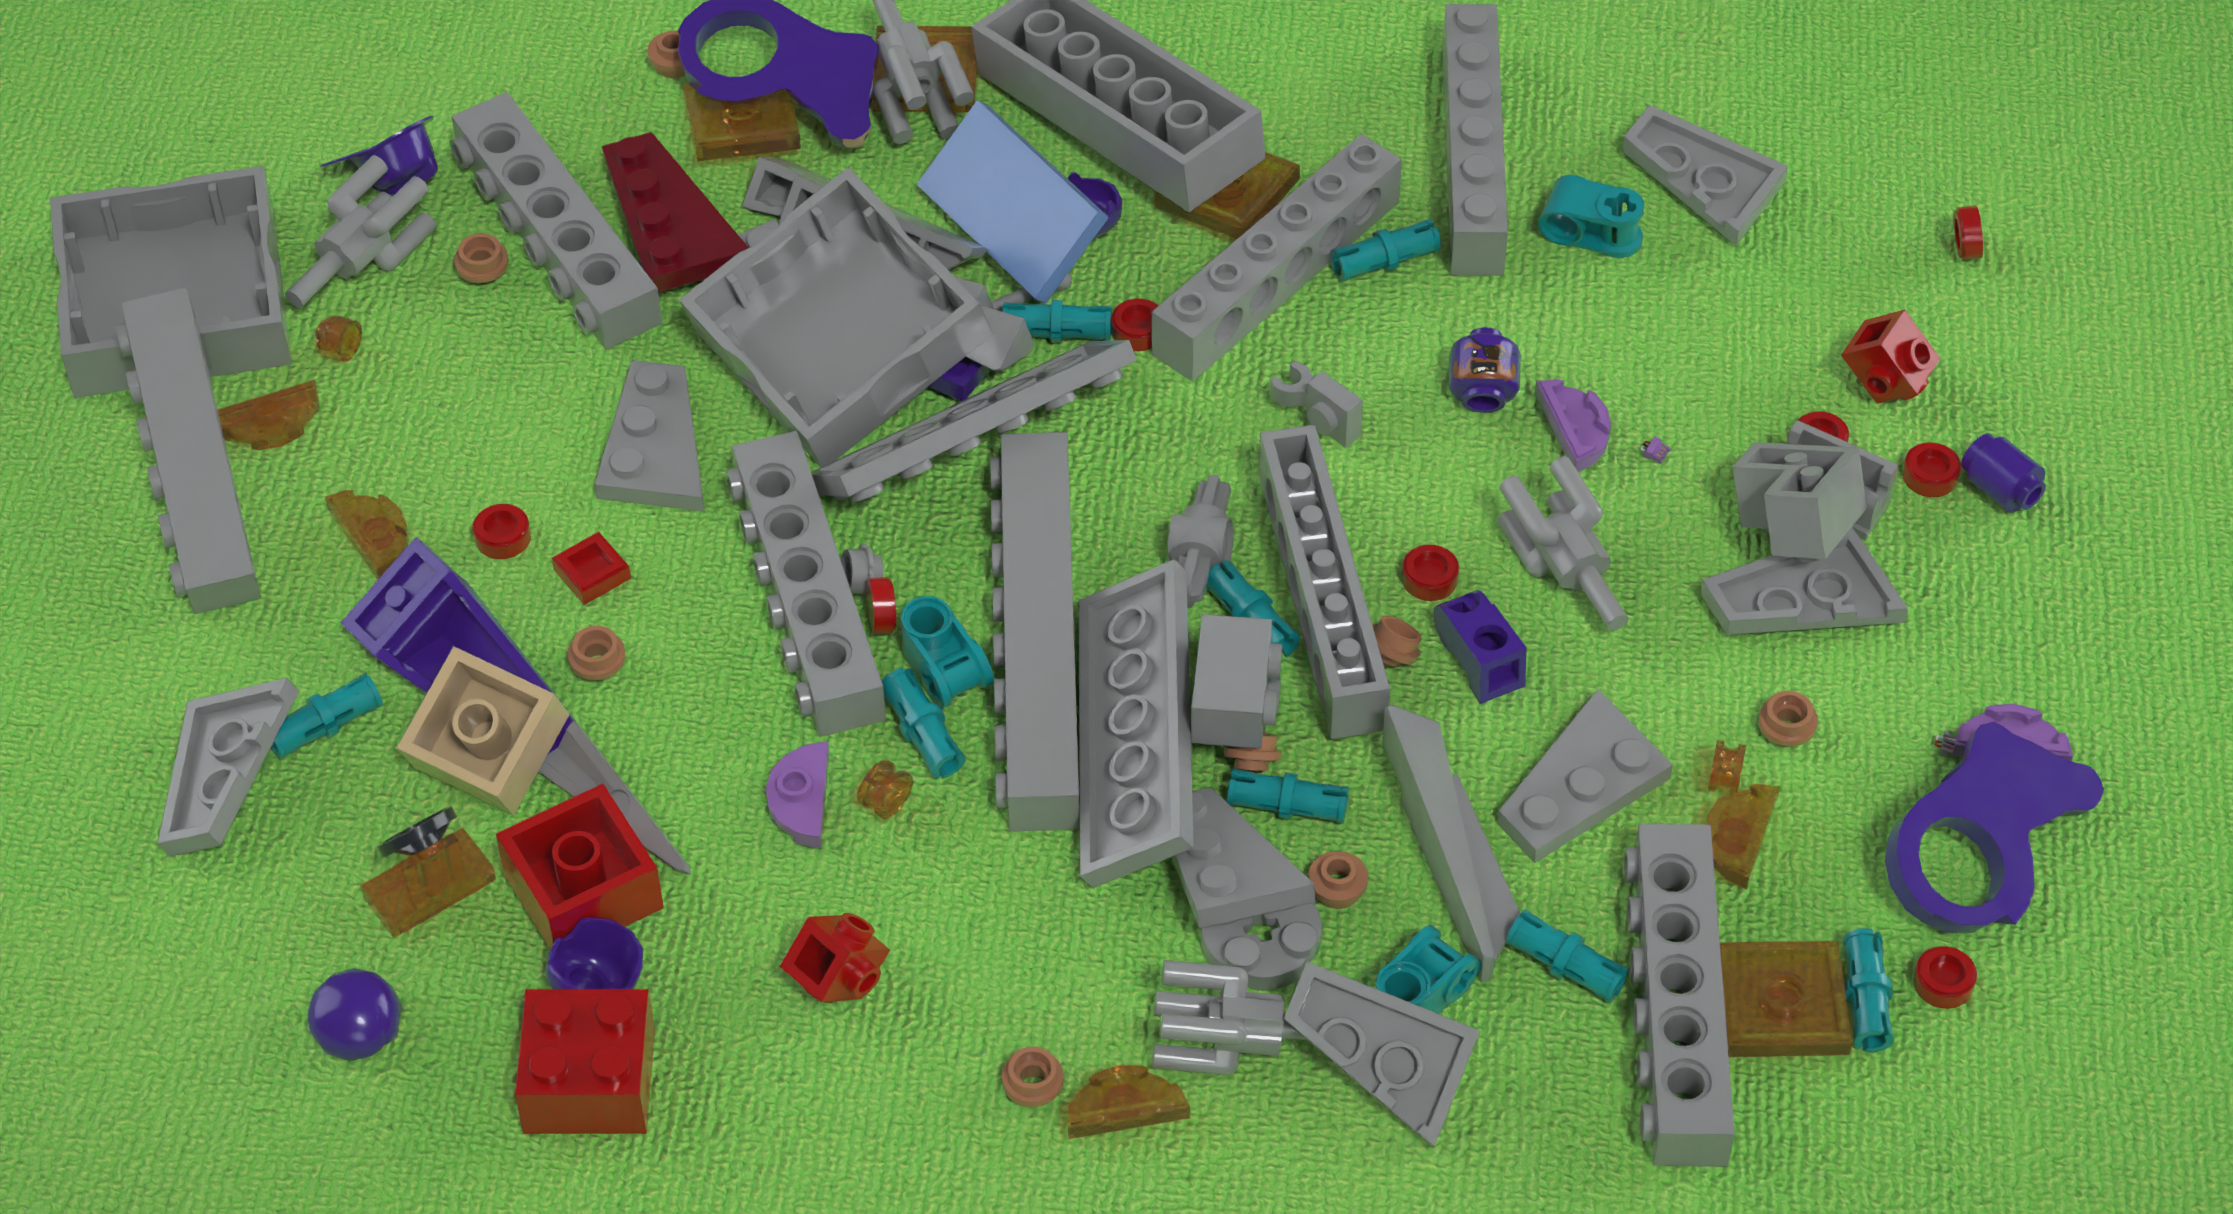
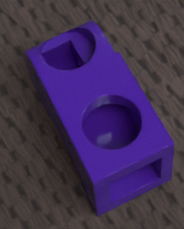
M1475 590L1434 607V621L1439 637L1447 650L1455 655L1469 676L1470 689L1479 704L1526 686L1527 647L1495 604H1491L1482 591Z

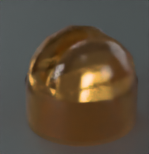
M330 316L322 320L315 330L317 347L320 352L330 358L348 362L354 357L361 343L362 328L360 323L343 316Z

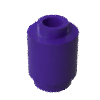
M1990 433L1983 434L1969 446L1962 458L1961 467L1967 472L1968 480L2008 512H2016L2021 508L2024 510L2031 508L2040 500L2045 491L2046 484L2043 482L2045 469L2005 437L1995 438Z

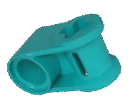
M1565 175L1555 181L1539 218L1538 227L1544 237L1559 245L1575 246L1603 253L1613 258L1629 257L1635 254L1642 246L1643 233L1638 222L1644 213V201L1641 195L1629 188L1606 185L1577 175ZM1625 202L1627 204V211L1622 213L1623 203ZM1617 232L1616 243L1612 241V234Z
M921 596L914 598L905 605L901 615L902 653L905 660L921 680L934 704L944 709L951 705V698L976 686L984 689L993 685V672L985 653L979 644L968 635L947 603L934 596Z
M1428 925L1420 930L1407 947L1390 963L1382 967L1377 975L1375 989L1440 1014L1449 1004L1456 1002L1469 989L1479 972L1481 963L1472 954L1463 956L1440 939L1441 931L1432 925Z

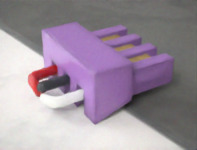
M1655 436L1651 442L1645 441L1640 449L1644 451V458L1653 459L1661 464L1670 451V447L1661 443L1662 440Z

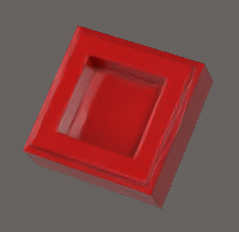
M600 532L552 557L553 570L583 605L631 579L629 565Z

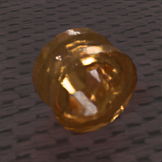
M1717 739L1708 791L1715 792L1719 787H1725L1729 790L1730 795L1737 796L1746 750L1745 744H1739L1736 748L1731 749L1725 745V741Z
M888 759L881 760L864 777L857 794L858 803L865 808L874 807V812L882 819H889L907 801L912 790L913 777L905 770L896 773L894 763Z

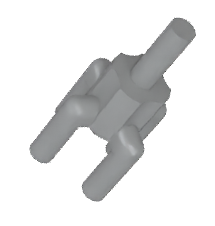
M872 0L886 32L879 36L876 43L879 46V57L887 73L886 76L874 84L873 93L893 141L897 144H903L913 137V132L898 99L901 95L910 110L919 109L927 103L941 138L948 140L959 125L938 80L941 72L956 105L963 106L974 99V93L954 47L947 41H940L931 47L925 32L918 29L916 23L903 21L894 0Z
M375 155L371 156L328 198V208L338 220L315 241V249L321 258L286 291L285 295L289 302L301 308L335 274L348 279L352 275H357L372 260L384 271L394 270L437 227L434 219L427 213L422 212L390 242L389 230L428 193L429 189L426 183L419 177L413 176L393 197L386 192H380L366 207L358 205L356 201L388 170L387 165L381 158Z
M1560 457L1550 465V471L1562 490L1554 492L1547 499V505L1553 512L1547 518L1543 516L1518 476L1506 478L1500 484L1499 489L1512 510L1502 513L1498 517L1497 523L1529 574L1534 577H1542L1551 570L1561 588H1571L1574 592L1584 590L1610 631L1623 627L1628 621V616L1601 576L1610 567V557L1592 531V528L1601 520L1603 511L1569 457Z
M1164 960L1162 985L1221 990L1218 997L1156 991L1154 1015L1161 1016L1160 1038L1215 1043L1214 1049L1154 1044L1152 1068L1230 1075L1238 1068L1240 1053L1278 1056L1282 1038L1307 1039L1284 1021L1285 1014L1282 995L1247 992L1249 979L1244 969L1234 966Z

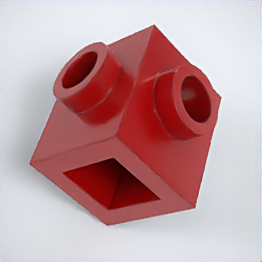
M1905 309L1864 320L1841 354L1876 404L1899 398L1909 400L1920 394L1929 383L1927 378L1941 359Z
M843 913V915L813 916L807 918L779 967L803 986L808 994L820 1002L833 1003L834 1001L857 1000L867 995L878 983L881 976L880 967L890 949L873 936L875 930L872 925L855 914Z

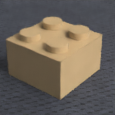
M453 646L396 749L414 768L514 816L570 714L554 693Z

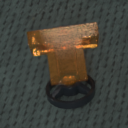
M452 806L432 814L377 846L382 858L392 853L410 856L360 885L363 899L393 939L496 881L493 865L464 828L442 838L450 822L457 817Z

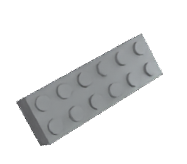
M1010 0L971 26L978 73L1188 212L1194 210L1266 158L1261 110L1087 0Z

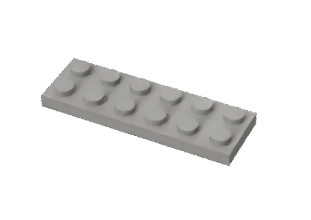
M1088 341L811 472L818 495L834 496L836 501L849 497L852 498L853 502L864 500L884 490L881 481L900 474L901 478L905 479L920 474L933 466L930 458L948 451L950 456H954L981 444L978 435L995 428L998 433L1012 430L1028 422L1026 413L1033 409L1044 406L1045 410L1048 411L1076 399L1073 390L1091 383L1092 388H1098L1112 383L1123 376L1120 368L1137 360L1130 341Z
M1175 559L1079 600L1080 877L1093 888L1194 848L1187 571Z

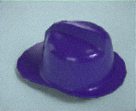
M428 116L375 146L320 165V168L348 159L355 169L358 170L371 156L375 155L385 162L388 170L371 186L373 189L395 195L413 176L419 177L425 182L435 176L438 171L434 150L425 125L431 122L434 117Z

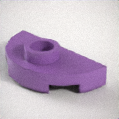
M1563 380L1536 381L1535 395L1566 457H1569L1578 472L1593 466L1605 453L1609 441L1611 421L1608 408L1594 392L1588 390L1587 394L1578 389L1566 387Z
M2001 704L1986 707L1983 714L1971 718L1959 727L1952 757L1963 758L1966 743L1981 724L1994 721L2004 726L2013 734L2029 740L2059 757L2072 761L2073 754L2067 735L2063 732L2060 734L2054 726L2042 719L2043 713L2037 709L2017 704Z
M828 741L806 744L786 754L772 769L766 786L769 815L772 822L778 824L780 829L792 835L793 841L797 844L822 849L830 754Z

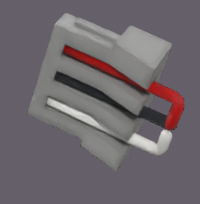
M1944 731L1943 736H1936L1935 746L1941 748L1939 756L1948 758V755L1953 754L1957 736H1953V734Z

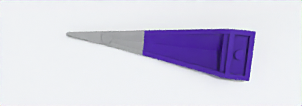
M417 537L414 538L341 621V624L376 658L426 693H428L453 646L554 693L469 583ZM570 714L541 765L539 772L574 797L600 784H604L643 846L679 872L691 874L690 866Z

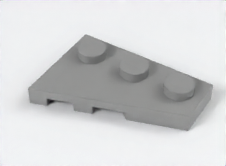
M1651 105L1646 108L1626 133L1623 141L1622 151L1736 246L1784 184L1787 177V165Z
M631 361L595 480L596 499L705 512L685 366Z
M1851 527L1826 559L1802 563L1796 561L1794 557L1771 555L1703 579L1700 592L1727 635L1905 623L1908 607L1853 527Z
M288 678L187 702L157 843L170 857L221 846L299 693V690Z
M1598 689L1500 808L1497 824L1536 863L1671 779L1673 765Z
M1211 787L1192 791L1194 848L1171 858L1199 929L1316 902L1314 883Z
M1307 961L1285 1014L1284 1021L1432 1147H1435L1480 1030Z

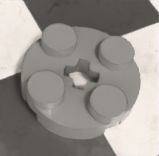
M1313 902L1202 928V949L1209 964L1234 966L1244 969L1248 974V988L1254 990L1278 989L1299 980L1306 962H1311L1315 955H1318L1321 946L1322 923L1319 911ZM1256 925H1266L1273 928L1271 940L1261 941L1257 934L1247 935L1245 932L1251 930Z

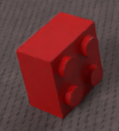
M600 784L496 833L504 875L550 950L556 938L565 937L581 918L612 919L626 927L664 908L658 868L604 784Z
M649 989L525 990L515 1098L523 1134H647L655 1037Z

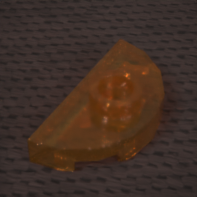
M312 380L218 409L224 439L227 441L233 439L237 442L249 443L252 449L263 450L281 447L300 438L304 434L303 427L320 409L316 382Z
M345 490L325 496L327 509L373 574L379 579L408 546L409 533L401 509L383 495H378V498L369 495H354L353 490Z
M1752 784L1747 791L1737 792L1729 797L1723 795L1716 801L1707 815L1706 825H1711L1714 868L1727 881L1746 890L1778 800L1780 786Z
M1117 1065L1093 1074L1089 1078V1084L1078 1092L1074 1101H1071L1068 1107V1139L1189 1119L1190 1106L1182 1089L1176 1083L1171 1085L1164 1078L1149 1073V1068L1142 1065Z

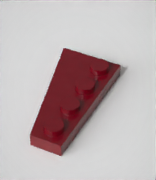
M652 132L635 137H627L618 142L602 146L605 162L641 267L657 286L658 293L704 280L739 252L749 248Z

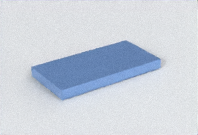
M979 100L972 106L917 183L979 245L986 247V252L1035 299L1047 303L1109 218L989 105Z

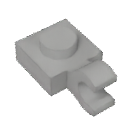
M1294 361L1290 364L1289 379L1295 384H1285L1277 377H1273L1270 380V395L1272 399L1278 404L1287 407H1305L1306 419L1311 425L1316 426V430L1320 434L1330 436L1345 448L1361 436L1363 400L1323 371L1314 377L1307 366Z

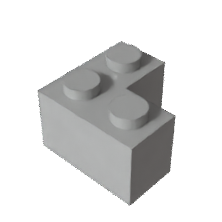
M1754 442L1733 466L1741 527L1763 528L1765 532L1769 533L1772 556L1794 557L1796 561L1802 563L1826 559L1867 509L1860 451L1856 447Z
M1202 614L1191 707V743L1262 748L1263 732L1266 731V725L1275 726L1276 713L1278 714L1280 702L1282 644L1271 643L1272 619Z

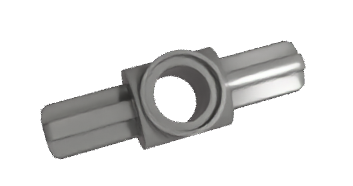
M1210 475L1207 481L1200 482L1194 504L1187 507L1182 514H1174L1170 522L1168 557L1169 561L1175 559L1187 571L1188 608H1192L1195 602L1202 601L1210 569L1216 564L1223 568L1221 566L1222 561H1231L1233 522L1226 514L1231 487L1229 483L1220 481L1217 475Z

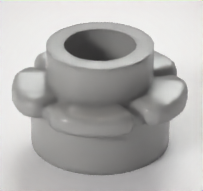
M860 544L858 549H845L841 556V563L851 593L860 594L861 600H866L867 578L883 577V562L881 556L873 555L871 548L866 544Z

